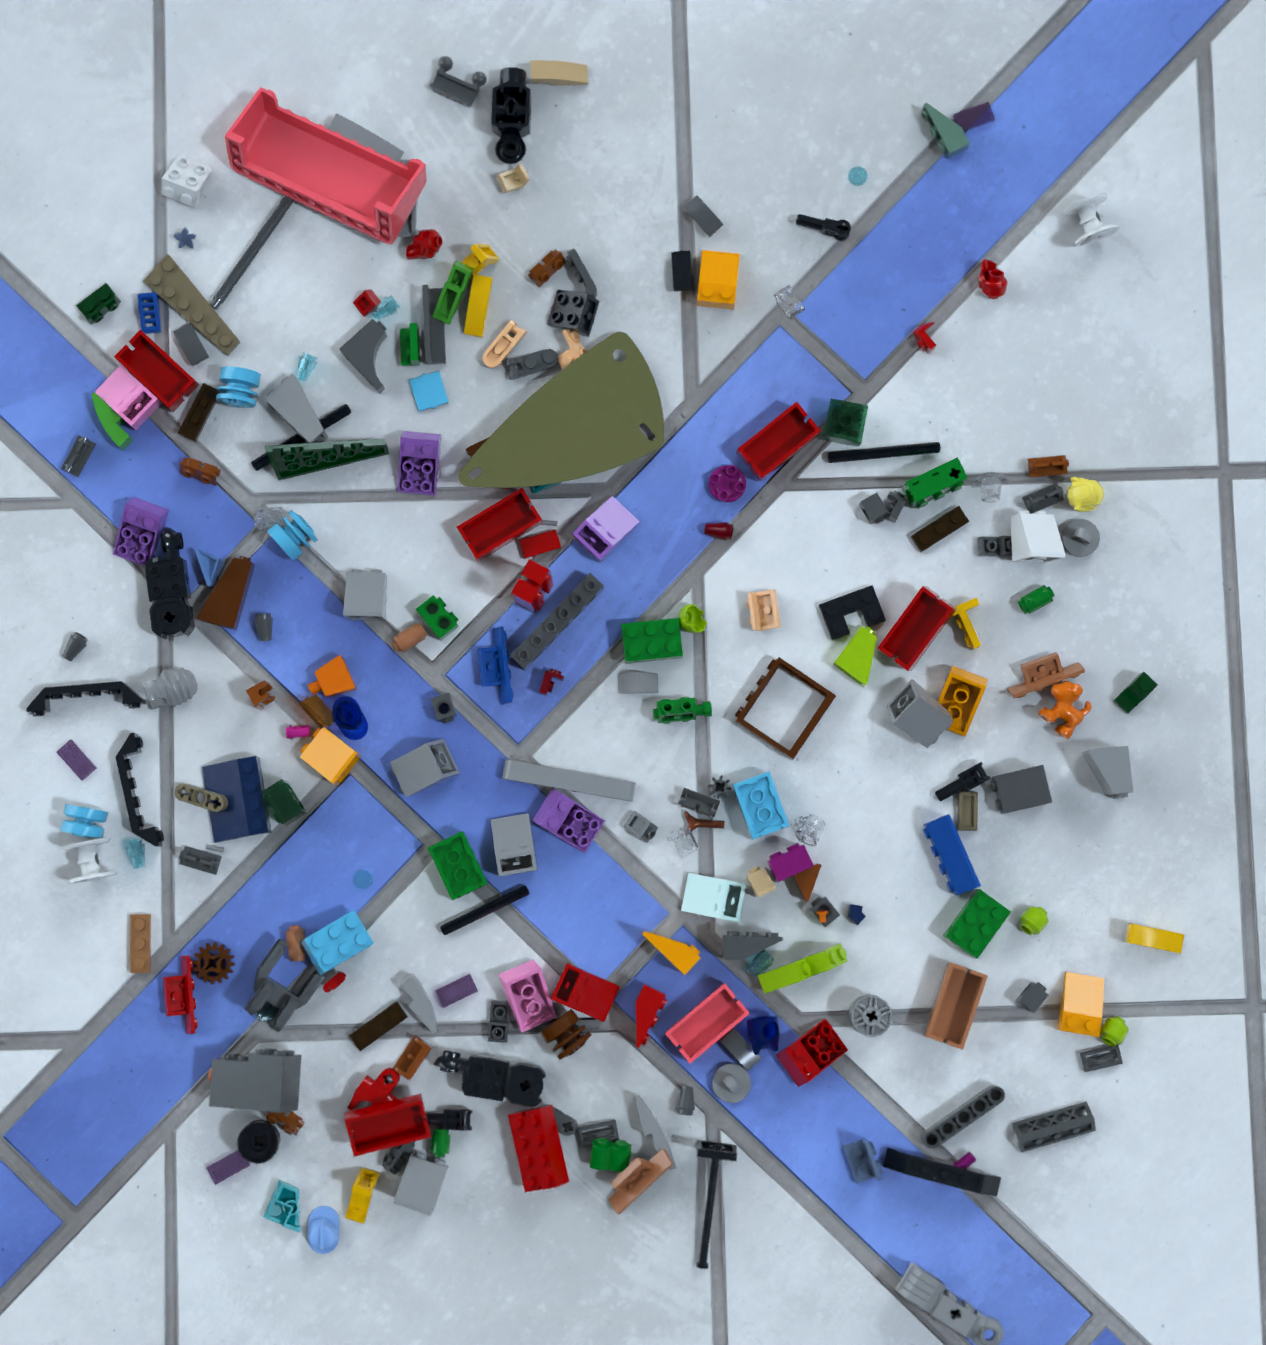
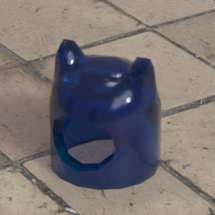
M777 1015L746 1019L748 1038L754 1054L758 1055L760 1050L769 1048L774 1052L778 1051L780 1033Z

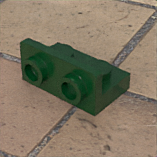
M105 283L76 306L92 325L93 323L100 322L109 311L112 312L117 309L121 301L109 285Z

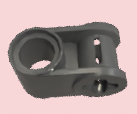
M553 1107L558 1132L565 1136L574 1134L578 1128L577 1121ZM568 1122H571V1127H573V1130L570 1129L569 1131H566V1126H564V1123L567 1124Z

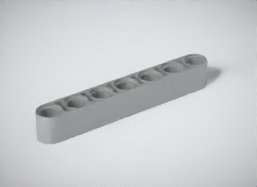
M505 760L502 779L631 802H633L636 782L513 760Z

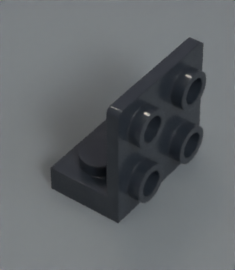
M557 290L547 324L551 327L573 329L582 336L589 337L600 301L588 293Z

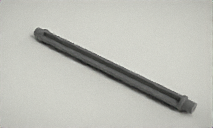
M287 196L283 197L278 207L273 211L213 297L214 299L210 304L213 308L218 309L220 304L224 303L233 287L237 284L295 200Z

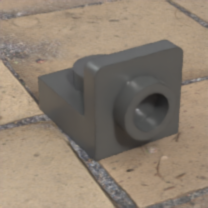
M890 491L887 498L897 503H892L888 511L891 514L888 520L894 523L907 501L904 498L905 496L898 491H894V493Z
M636 811L632 813L624 825L625 828L646 843L655 836L658 829L656 825Z

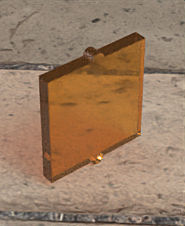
M317 694L311 697L307 696L304 701L299 703L301 708L320 729L326 726L330 727L332 723L338 720Z

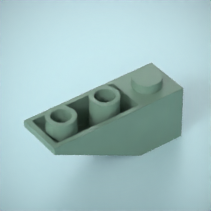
M925 103L921 114L924 121H928L931 127V135L933 138H937L941 154H945L948 159L967 150L970 143L962 127L928 103Z

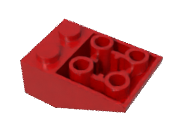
M566 963L551 999L605 1022L620 986L570 963Z
M644 983L636 999L637 1048L640 1045L645 1046L650 1036L647 1032L650 1027L654 1028L658 1020L656 1014L659 1009L663 1010L667 1002L665 993Z
M825 1018L776 1054V1057L796 1085L800 1087L810 1082L847 1052L848 1049Z

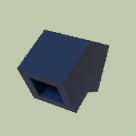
M850 904L848 917L858 925L866 917L862 913L863 906Z

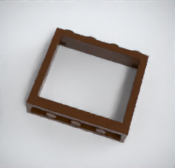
M778 657L777 660L772 659L767 669L770 671L766 677L762 675L756 684L759 686L755 692L751 690L745 699L748 701L744 708L740 707L734 716L737 717L736 723L793 760L836 695ZM779 667L825 697L790 751L743 720Z

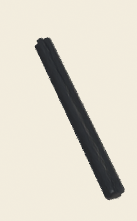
M344 404L321 418L319 421L324 430L351 414V409L347 404ZM297 433L279 445L301 444L305 440ZM267 453L251 462L256 471L271 463Z
M939 442L829 452L827 457L829 463L939 453L941 447Z

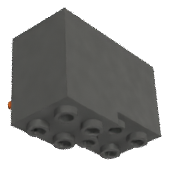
M257 1049L256 1053H250L247 1056L229 1054L220 1055V1058L212 1059V1068L209 1071V1081L211 1082L209 1107L276 1113L298 1110L302 1055L294 1054L295 1051Z

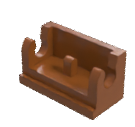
M265 680L246 690L254 707L259 710L264 709V706L275 700V696L268 699L270 693L267 692L273 689V687Z
M415 1035L394 1065V1070L410 1081L433 1046Z

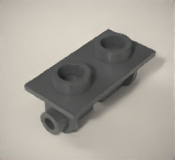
M79 435L61 469L79 477L96 443Z
M1055 483L1022 497L1029 514H1032L1063 501L1062 494L1064 491L1061 486L1059 487Z
M684 788L678 804L682 805V808L685 807L693 811L696 808L699 809L698 813L708 817H715L720 800Z
M185 846L184 850L180 853L179 859L181 860L179 864L217 875L222 856Z
M415 1141L393 1147L390 1153H387L383 1159L382 1166L384 1169L395 1175L397 1172H400L406 1162V1159L402 1158L401 1155L404 1154L409 1157L415 1147Z

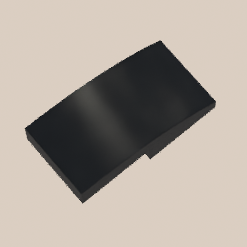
M690 250L672 252L674 292L693 290Z

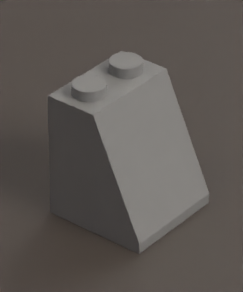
M352 569V572H347L343 616L347 620L386 621V573H382V570L373 569L371 573H364L362 569Z
M913 679L887 705L893 724L926 748L934 744L942 732L949 729L953 722L950 712Z
M444 739L426 743L390 762L392 772L397 777L400 789L406 797L420 793L460 773Z
M1128 746L1089 749L1082 752L1085 761L1106 796L1112 795V799L1128 797V793L1133 792Z
M412 1153L393 1203L431 1216L449 1166L445 1165V1161L435 1158L434 1161L427 1159V1155L424 1153Z

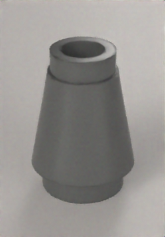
M271 613L255 615L256 620L254 622L260 641L272 640L273 618H271Z
M74 632L73 635H70L62 656L68 661H72L87 646L88 639L82 634Z
M681 1087L676 1109H678L677 1114L693 1115V1111H695L693 1087Z

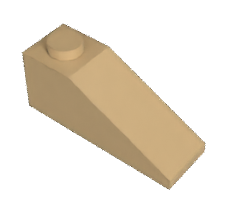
M758 866L749 870L750 874L746 877L755 897H760L776 890L765 868L760 869Z

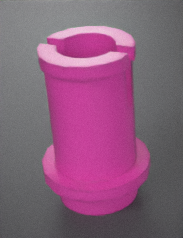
M289 725V727H286L287 739L293 740V738L310 737V726L292 727V725Z

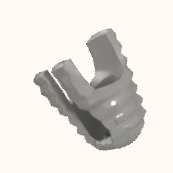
M183 667L181 669H164L158 679L143 683L151 710L165 705L172 707L181 705L183 702H187L188 699H192L193 695L197 692V682L194 674Z

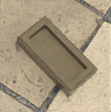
M958 792L957 831H977L978 792Z

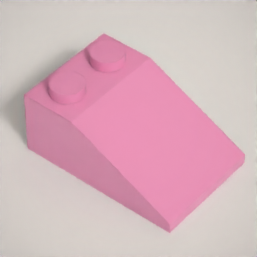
M534 959L498 974L503 991L521 1033L557 1018L541 967Z

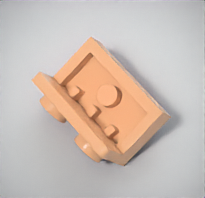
M776 590L748 593L747 606L751 613L749 621L753 631L781 628Z

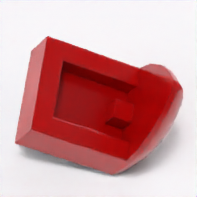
M934 322L921 325L913 331V335L918 341V347L928 354L936 347L934 341L926 333L935 324Z

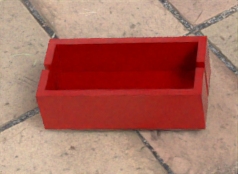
M140 329L129 341L135 349L132 351L125 345L114 357L174 412L185 401L183 396L189 397L199 384Z
M795 402L737 449L739 457L747 466L751 464L750 470L760 482L820 435L821 430L811 418L806 423L804 422L808 414L798 402Z
M520 488L458 525L457 529L466 544H468L473 556L479 562L541 525L543 521L524 489Z
M529 559L521 573L527 580L524 581L518 578L511 596L514 603L535 613L536 610H541L545 602L543 596L545 593H550L554 584L550 569Z
M927 586L921 587L878 646V649L890 658L899 656L894 661L907 671L913 670L957 610L956 607L945 599H939L940 596Z
M421 1093L344 1113V1120L348 1136H350L354 1157L431 1137Z
M541 1106L509 1114L508 1119L524 1191L531 1192L556 1188L569 1183L553 1106Z

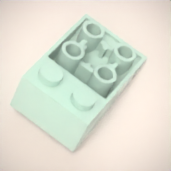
M688 873L681 911L739 922L746 884Z

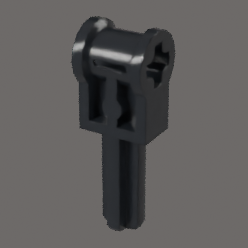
M798 214L796 219V225L822 231V234L832 236L838 241L846 240L851 231V225L846 220L837 221L828 218L822 220ZM840 228H844L843 233H840Z
M980 762L957 775L959 779L937 790L935 794L938 800L943 801L963 789L968 792L991 779L983 769V763Z
M444 1109V1113H426L429 1125H443V1130H472L470 1119L473 1110Z

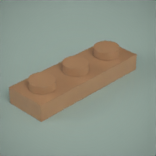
M151 914L130 915V973H151Z

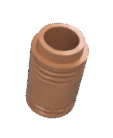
M420 622L418 624L414 623L393 637L394 641L392 644L397 652L402 651L404 653L425 640L428 634Z
M300 925L289 926V930L285 931L288 958H290V962L306 960L305 956H307V953L301 944L306 938L305 929H301Z

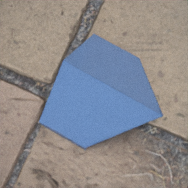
M199 549L195 550L206 584L210 589L214 588L226 563L214 555Z

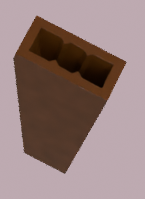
M240 556L238 559L233 557L197 615L199 621L237 631L255 564L250 562V558Z

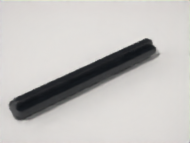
M524 885L442 925L440 929L443 935L452 933L529 895L530 892L527 886Z

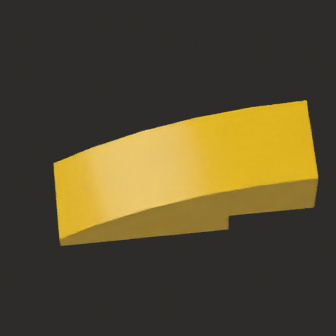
M473 275L464 329L465 335L483 338L493 285L492 277Z
M1128 923L1125 943L1181 954L1184 934Z

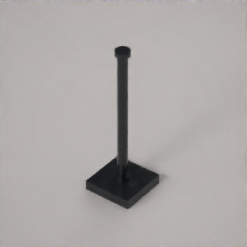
M697 1140V1157L712 1159L700 1257L696 1266L700 1269H708L707 1257L719 1160L736 1161L737 1148L733 1144Z

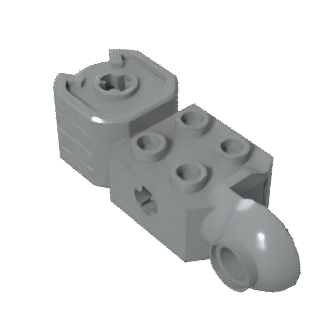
M914 1263L909 1265L896 1287L897 1292L901 1296L961 1335L971 1339L976 1345H999L1002 1342L1004 1330L997 1319L986 1317L963 1299L961 1302L958 1301L956 1295L946 1289V1285L937 1277ZM986 1330H993L991 1338H984L983 1334Z

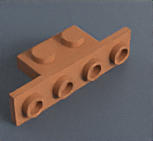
M1055 652L1020 665L1025 682L1007 688L1013 698H1021L1027 693L1041 691L1046 686L1060 684L1065 679L1076 678L1084 673L1085 669L1079 662L1062 668L1059 655Z
M662 1148L650 1161L641 1158L633 1160L611 1182V1185L617 1191L608 1200L616 1214H621L673 1165L665 1149Z

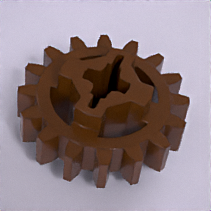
M214 942L212 947L210 943H206V949L200 947L201 953L194 954L198 959L192 961L193 964H197L193 971H199L197 977H204V983L210 980L211 984H215L217 980L220 984L223 983L222 978L229 979L228 973H234L231 966H235L236 963L231 962V959L235 955H229L231 949L225 950V944H221L218 947V942ZM217 950L220 951V953L217 955H213L209 951ZM204 958L205 966L202 968V959ZM211 959H212V960L218 959V960H217L218 962L216 963L217 967L215 966V967L209 968V967L211 966V964H212ZM225 959L227 962L226 968L223 966ZM211 971H215L219 975L210 976L208 975V973H210Z

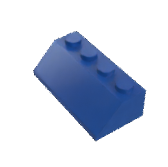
M950 814L923 824L925 827L922 829L926 839H930L933 845L930 847L934 857H938L941 863L938 865L942 875H946L948 879L946 885L949 892L959 895L980 887L981 884Z

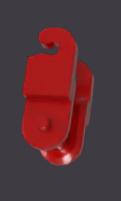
M340 972L324 984V992L328 993L333 989L335 990L346 980V974Z

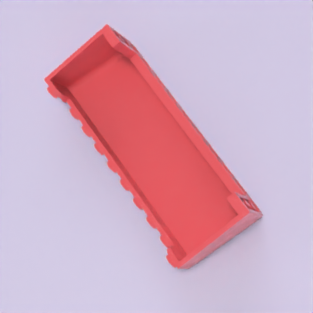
M262 87L258 89L225 135L229 163L235 172L389 245H392L398 237L427 182L426 164L421 160L410 159L407 165L392 160L389 156L375 152L370 147L360 145L355 140L345 138L338 132L330 131L321 124H315L306 117L298 116L289 109L279 107L276 94Z

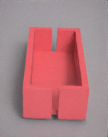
M725 983L721 984L665 1031L667 1037L676 1047L680 1044L681 1047L678 1050L690 1064L750 1014L739 999L733 1000L736 996Z

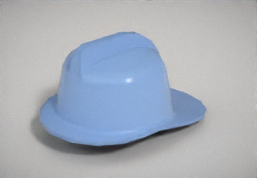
M320 1206L314 1209L309 1216L308 1244L317 1253H329L338 1244L340 1222L339 1216L333 1208Z

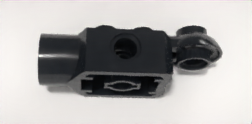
M515 67L504 68L500 71V84L494 87L492 91V131L500 137L496 143L495 152L499 160L506 164H516L525 156L526 145L522 138L530 134L531 90L526 87V72ZM514 149L515 152L507 153V150Z

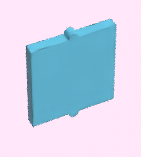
M439 371L427 375L422 374L420 377L409 380L419 412L430 408L435 409L436 406L449 403Z

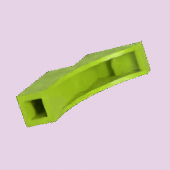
M840 943L757 975L764 994L798 983L847 962L846 951Z

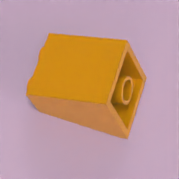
M323 726L322 729L318 728L314 732L312 742L310 744L306 743L300 751L302 753L300 758L331 783L339 786L362 755Z

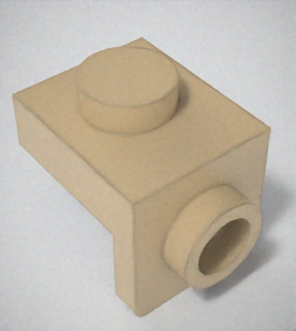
M522 164L517 165L514 170L501 173L496 177L504 194L524 188L530 180L528 172Z

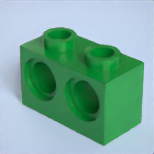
M433 595L416 608V611L442 641L459 627L456 623L458 618L452 611L448 613L444 607L447 605L440 597L436 599ZM430 605L438 606L435 614L428 613ZM444 619L450 621V625L446 629L440 628V622Z

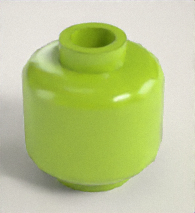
M1029 907L1019 919L1020 928L1028 935L1040 934L1049 923L1046 916L1047 912L1042 907Z
M1118 1016L1107 1018L1100 1030L1101 1040L1112 1047L1121 1045L1129 1031L1125 1020Z

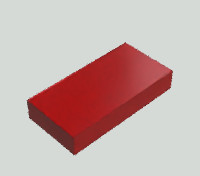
M556 529L519 540L525 559L561 549Z

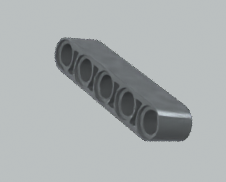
M997 1085L988 1086L925 1130L921 1136L923 1144L930 1149L939 1147L999 1105L1005 1098L1004 1090ZM994 1089H998L1000 1093L997 1099H992L990 1096L991 1091ZM982 1100L984 1103L983 1108L979 1111L975 1110V1103ZM961 1112H967L968 1118L964 1122H960L958 1119ZM945 1123H951L952 1129L948 1133H944L942 1130ZM930 1134L936 1136V1141L933 1144H928L926 1141L927 1136Z

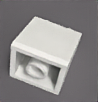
M1023 510L1011 516L1012 562L1047 563L1065 558L1064 548L1054 515L1046 514V511H1037L1035 514H1029L1028 510Z

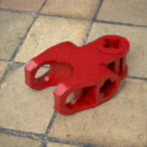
M387 1068L380 1073L375 1081L367 1075L355 1090L347 1108L352 1111L362 1101H368L372 1105H377L398 1099L391 1092L399 1083L400 1074L394 1068ZM392 1074V1075H393V1077H392V1080H393V1081H390V1082L388 1083V1082L386 1081L387 1077H386L385 1075L388 1076V1075Z

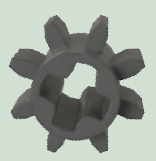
M722 775L719 780L713 777L712 781L714 784L708 785L713 790L710 795L717 794V799L722 794L727 797L726 790H732L731 787H727V783L730 780L723 781ZM717 782L725 785L723 787L724 792L715 790Z

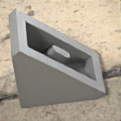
M642 672L620 674V694L658 693V674Z

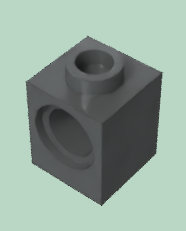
M878 493L859 503L870 524L873 522L879 524L886 519L885 516L888 514V510Z
M450 693L430 698L439 722L442 721L444 724L454 720L453 717L457 716ZM441 705H449L450 710L447 714L440 713L439 708Z
M819 896L811 903L810 911L818 920L819 914H816V911H818L821 905L828 907L829 912L826 915V922H821L823 927H827L840 916L826 897L821 899Z
M1030 982L1016 1000L1030 1012L1035 1013L1049 995L1045 992L1047 989L1041 983L1037 982L1035 984Z

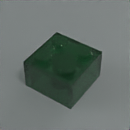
M831 398L822 440L860 447L868 405Z
M281 779L262 791L264 794L262 799L268 807L273 808V816L278 823L290 825L307 814L306 809L287 780Z

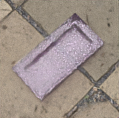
M989 102L953 114L955 123L961 126L963 131L995 120Z
M72 739L57 751V754L81 781L97 769Z
M468 974L435 990L442 1007L445 1008L478 992V989L471 974Z
M237 1150L206 1168L216 1185L251 1164Z

